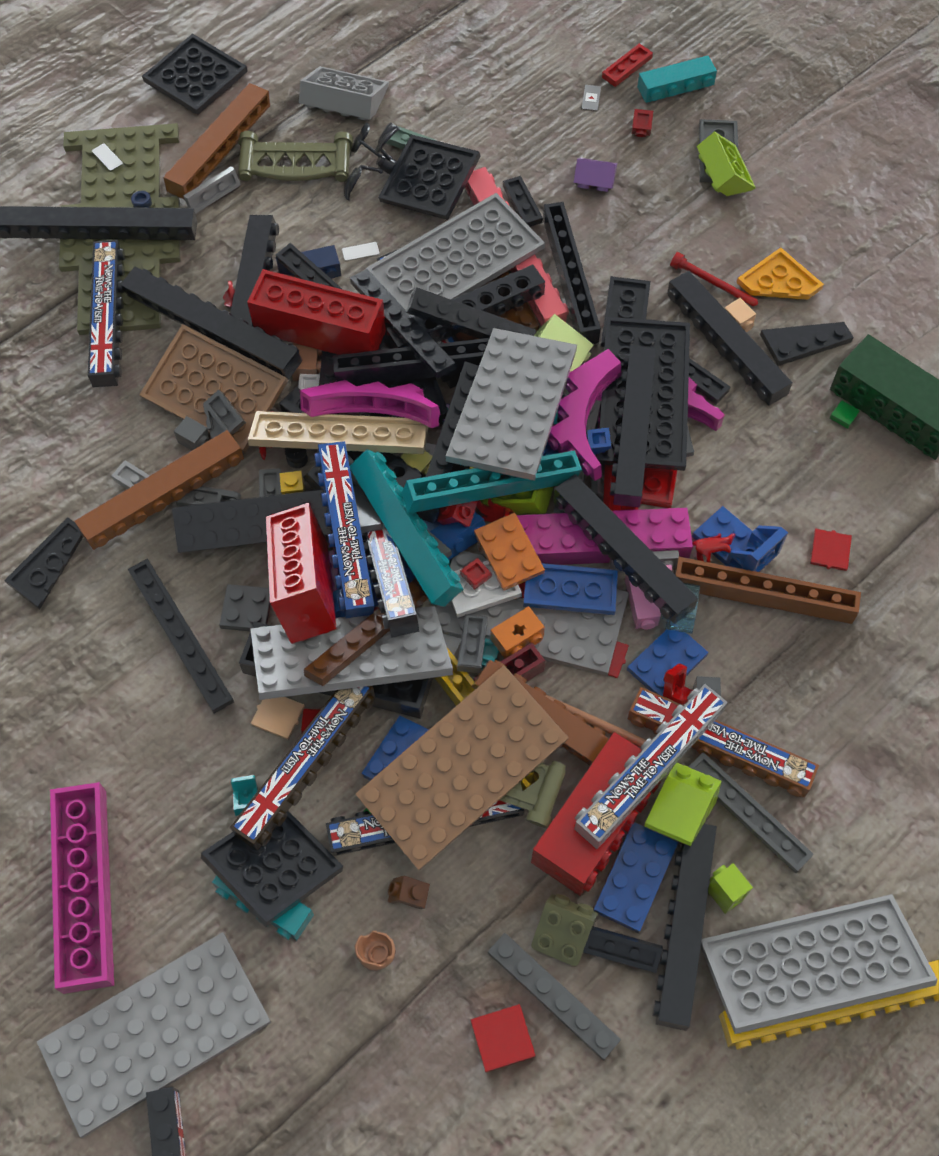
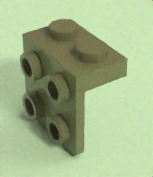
M551 894L545 903L531 944L532 948L569 965L577 966L581 960L590 931L596 922L598 912L593 911L594 909L587 904L571 902L570 898L565 895Z

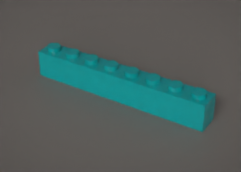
M366 450L350 465V470L430 602L445 607L464 590L460 584V577L452 571L448 558L440 552L437 547L438 542L427 531V524L419 518L416 512L408 513L402 496L403 487L397 483L395 473L386 465L385 457L379 452L375 453Z
M574 450L542 456L535 481L473 468L407 480L402 496L408 513H414L558 486L574 474L579 476L582 468Z

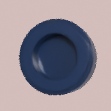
M137 191L131 196L134 208H149L152 205L151 196L146 191Z

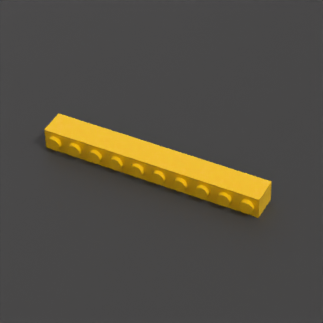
M939 960L928 962L937 978L936 986L738 1034L734 1033L726 1011H723L719 1018L728 1047L735 1045L736 1049L739 1050L752 1046L751 1041L759 1039L762 1044L777 1040L776 1035L785 1033L787 1038L802 1034L801 1029L809 1027L812 1032L827 1028L826 1023L834 1021L836 1026L852 1022L851 1017L859 1015L861 1020L876 1016V1011L885 1010L886 1014L901 1010L900 1006L909 1004L910 1008L924 1005V1000L933 998L934 1002H939Z

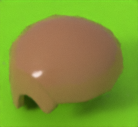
M372 931L366 936L360 935L355 944L357 959L363 967L369 970H381L390 965L395 958L394 942L385 933Z

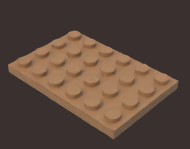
M182 324L141 391L140 396L183 420L188 416L207 427V416L204 412L203 403L218 390L222 391L246 422L232 435L241 447V450L246 453L249 448L248 437L256 411L270 412L286 386L288 379Z

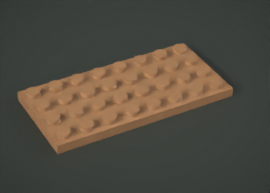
M503 665L361 788L356 795L417 869L421 870L561 747L569 737Z

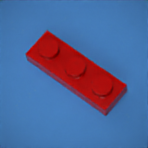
M639 43L602 72V78L616 87L651 60L653 52Z

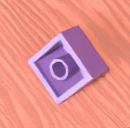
M578 158L574 183H578L577 187L589 189V185L597 186L596 190L608 192V188H613L618 163Z

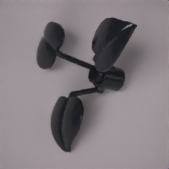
M368 123L364 124L354 140L352 152H357L362 144L378 156L376 161L378 168L364 165L355 168L344 185L346 200L350 201L351 191L361 176L362 170L376 171L380 174L384 171L389 175L391 174L397 161L382 148L400 130V127L389 123L382 132L378 145L374 150L364 141L370 130V125Z

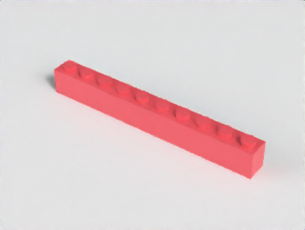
M486 167L472 172L465 190L473 205L478 204L495 193L503 199L501 189L496 187L494 177L488 173ZM534 254L510 269L511 273H514L533 264L545 280L544 295L528 302L541 326L554 314L564 322L567 321L568 307L565 303H562L559 291L553 287L551 277L548 273H545L540 258L537 259Z

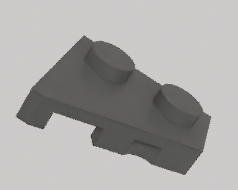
M220 390L203 403L204 412L207 416V429L210 430L211 439L226 430L232 436L246 424L245 420Z

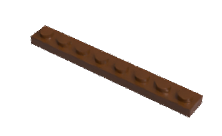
M414 579L408 585L415 609H417L429 598L418 580ZM378 608L305 667L304 676L321 686L328 683L389 632V628L384 629L382 615H385V613L380 614Z

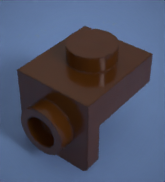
M407 876L393 878L388 887V902L392 904L402 903L417 909H425L430 884Z

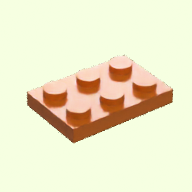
M515 513L474 530V535L503 591L545 572Z

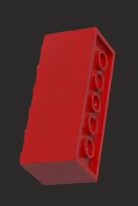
M262 269L247 301L254 328L258 326L270 336L275 335L284 341L338 355L377 351L386 332L382 299Z
M306 503L266 516L270 604L290 643L304 641L308 638L336 630L328 543L310 504Z
M615 732L600 751L532 852L531 863L579 896L582 895L584 890L587 892L591 890L596 882L597 871L602 872L610 860L609 858L612 854L610 851L616 852L623 841L624 830L629 832L631 826L636 821L638 812L642 813L651 793L654 794L661 784L660 780L598 849L574 829L576 815L584 807L588 809L593 804L591 800L598 791L602 790L604 792L610 786L608 782L615 773L621 774L626 769L624 765L632 755L637 757L642 752L639 747Z

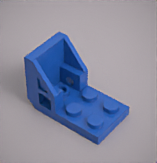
M722 506L693 532L692 537L695 540L721 534V538L734 533L735 537L731 545H729L731 553L719 551L711 554L725 566L760 572L780 553L788 532L782 527L759 525L752 531Z

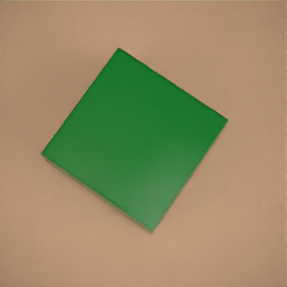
M841 400L832 412L830 419L848 429L858 416L860 410Z

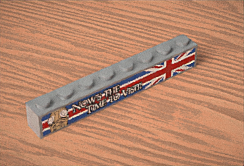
M706 684L699 690L695 688L687 697L689 701L684 706L680 704L671 715L673 718L670 722L664 721L658 727L656 737L653 740L648 738L640 748L642 752L637 757L632 755L624 765L626 769L621 774L615 773L608 782L610 786L604 792L602 790L598 791L591 800L593 804L588 809L584 807L576 815L574 829L596 849L604 843L724 712L728 702Z

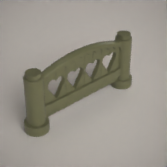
M243 131L239 135V145L241 146L238 168L239 178L243 181H249L252 175L283 181H307L335 176L337 181L344 182L349 176L350 149L353 146V136L348 132H338L334 136V143L258 142L256 133ZM265 156H268L273 165L270 167L266 165L258 166V163ZM284 156H287L292 163L290 167L285 165L279 167L277 164ZM303 156H306L311 166L305 167L303 165L297 167L296 164ZM322 156H325L331 165L329 167H316L315 164Z
M552 761L549 766L542 762L532 771L539 774V779L524 791L520 782L499 801L528 810L526 821L547 829L552 822L550 815L566 773V766L556 761Z

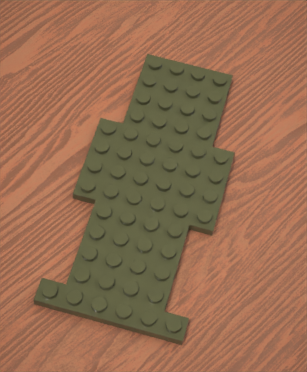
M178 123L64 132L63 147L65 152L82 150L81 204L61 205V207L134 208L131 196L137 191H146L150 194L152 205L149 208H180L179 197H160V144L179 143ZM102 144H106L123 164L113 170H109L92 150ZM60 239V271H79L78 334L88 335L90 332L93 242L118 240L120 248H123L125 252V260L122 261L125 276L121 277V280L124 281L135 266L141 270L147 269L157 278L161 277V264L181 262L180 240ZM125 291L121 293L124 308L120 310L123 316V326H120L122 332L161 328V313L128 297Z

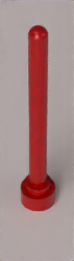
M676 252L672 258L670 266L674 269L689 270L692 274L738 299L741 298L751 306L758 305L756 298L687 262L685 255L680 252Z

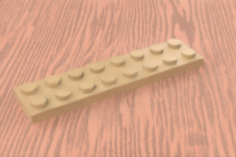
M256 411L248 443L249 446L318 449V444L345 441L347 451L370 450L373 452L424 454L428 426L408 418L332 414L310 417L306 413Z

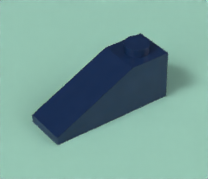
M335 245L302 252L331 279L341 276L340 262ZM276 259L280 274L294 276Z

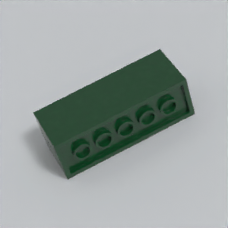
M868 334L839 365L829 390L834 392L836 396L849 402L853 407L867 414L872 420H876L885 426L890 432H894L903 438L908 444H912L921 450L926 456L936 460L939 457V379Z

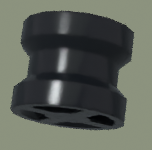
M285 448L288 465L295 469L304 467L308 462L306 449Z

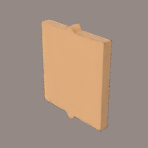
M287 697L264 699L260 705H257L258 710L251 725L288 740L295 725L299 724L298 719L305 705Z

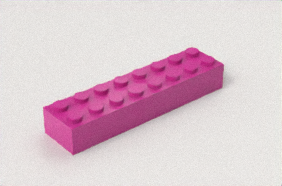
M688 508L612 511L651 551L678 550L679 557L690 558L693 544ZM567 513L517 515L541 563L573 565L610 562V558L600 552L598 545L593 540H589L578 525L570 521Z
M100 782L50 789L55 989L62 994L111 987L114 986L106 790Z

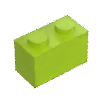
M733 863L728 867L722 865L713 872V876L710 878L708 893L726 914L744 901L753 887Z

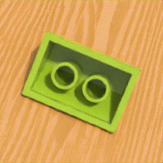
M714 131L697 146L700 153L698 156L705 164V172L712 179V187L717 193L721 192L726 196L756 189L735 144Z

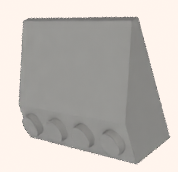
M319 66L300 80L299 103L305 104L307 108L318 107L322 108L325 112L335 111L340 112L342 116L353 115L357 116L360 120H369L376 114L387 91L389 82Z

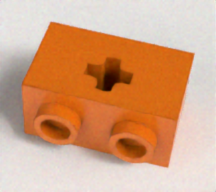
M528 606L490 630V639L506 659L530 643L537 645L544 637L545 627Z

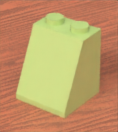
M556 314L546 321L534 335L577 345V351L570 372L578 368L582 362L585 363L592 354L589 351L594 344Z

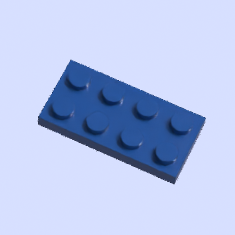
M542 563L545 572L525 581L523 607L529 606L531 608L615 615L618 570Z
M634 823L626 836L593 911L639 933L678 842Z

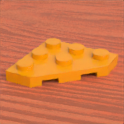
M781 247L737 279V284L752 296L805 300L810 299L822 290L824 285Z

